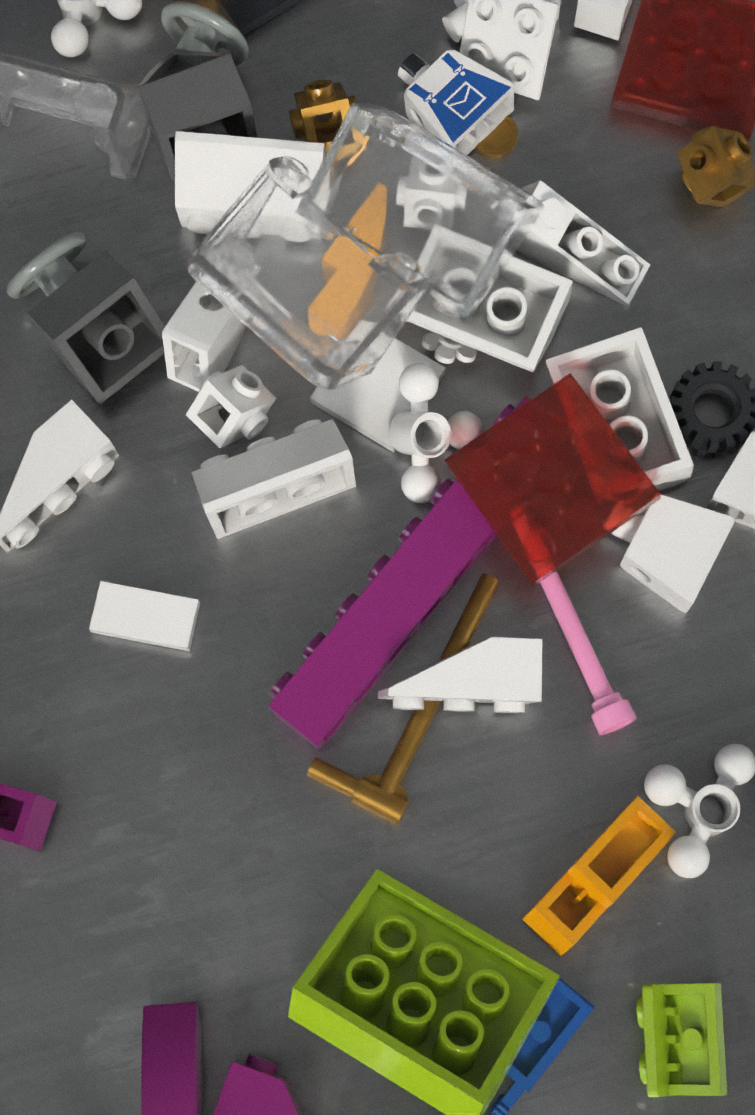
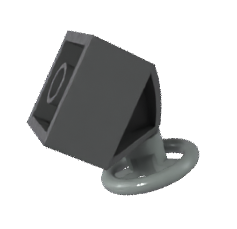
M183 1L169 3L161 12V22L165 31L178 44L175 52L170 53L156 64L138 86L152 133L171 181L175 180L176 131L258 138L251 102L236 68L237 65L242 64L248 57L249 47L246 39L223 16L204 6ZM175 17H180L188 25L186 32L178 25ZM221 47L231 52L219 51V49Z
M74 231L59 238L27 262L12 277L6 290L11 298L17 299L30 294L39 287L42 289L47 297L29 310L27 314L72 376L100 405L164 354L162 331L165 325L135 278L106 251L80 272H77L70 263L84 249L87 237L81 231Z

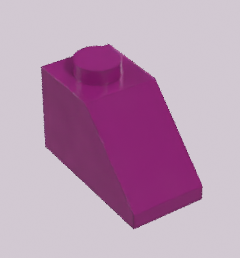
M251 1053L248 1054L246 1062L240 1059L232 1061L213 1115L304 1114L288 1078L276 1073L279 1064Z

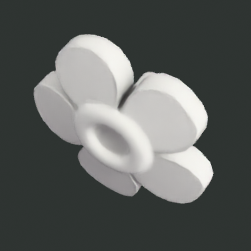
M435 332L425 334L422 339V346L427 350L435 351L434 358L442 363H453L455 357L461 362L471 363L477 355L476 349Z

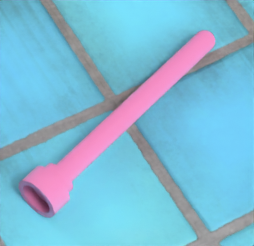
M524 508L516 509L511 516L512 523L595 700L591 704L594 713L591 715L593 723L599 735H605L623 728L637 719L628 699L623 700L619 692H613L531 514Z

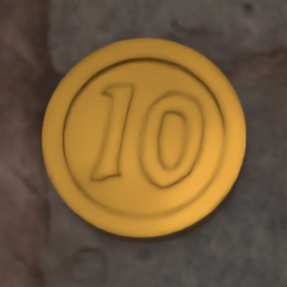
M507 115L474 149L487 158H501L508 155L515 148L518 140V128L514 120Z

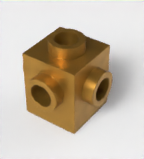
M318 80L305 85L304 91L294 93L297 109L289 110L295 139L304 138L305 142L324 143L325 155L337 153L346 147L358 145L354 125L361 124L357 101L354 95L347 97L340 82L332 83L331 80ZM328 113L327 115H325V116H323V117H318V116H317V115H321V114Z
M717 126L706 127L696 132L691 138L692 142L676 152L683 168L681 171L683 182L692 191L694 199L698 204L725 207L755 187V167L751 160L753 150L748 140L740 132Z

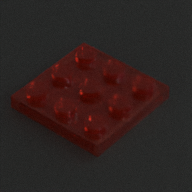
M641 0L610 108L698 131L706 127L717 126L740 132L749 142L755 125V2L749 0Z
M571 373L444 460L450 472L533 587L661 499L660 492Z

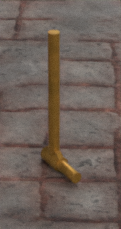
M482 573L439 661L469 646L500 584L498 579ZM424 701L423 710L413 711L382 775L373 774L359 779L315 757L309 767L307 776L351 797L352 803L398 825L410 801L405 788L400 784L441 701Z

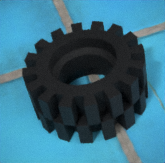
M713 361L710 368H706L705 362L697 364L693 372L688 369L682 374L680 381L676 382L670 395L669 401L687 449L689 450L690 447L697 449L695 456L704 458L708 452L712 453V459L721 458L726 451L730 455L736 452L741 444L744 445L751 432L755 429V388L750 389L749 387L752 379L747 373L742 378L738 377L736 373L739 368L732 364L728 371L721 369L722 362ZM705 394L722 396L731 407L732 415L730 421L719 427L703 424L695 414V401Z

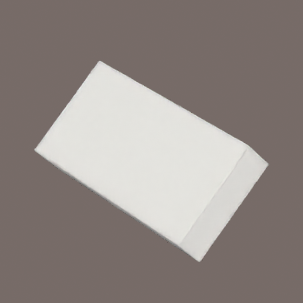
M100 581L89 630L96 634L190 652L200 601L198 599Z

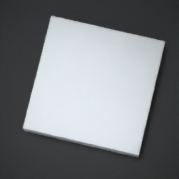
M362 319L311 395L310 401L313 405L394 453L396 449L389 439L390 423L399 412L411 410L410 401L402 395L399 389L401 373L411 364L423 363L434 369L440 382L445 375L446 367Z

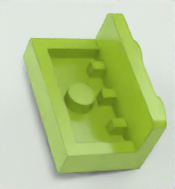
M721 983L643 984L642 995L637 1000L636 1013L639 1026L644 1028L645 1051H642L640 1055L639 1072L643 1084H647L648 1097L727 1095Z

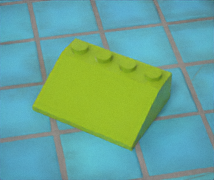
M376 869L293 986L288 1017L445 1115H484L551 995L560 975L381 870Z

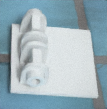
M469 0L459 53L514 84V93L540 100L560 4L555 3L556 0Z

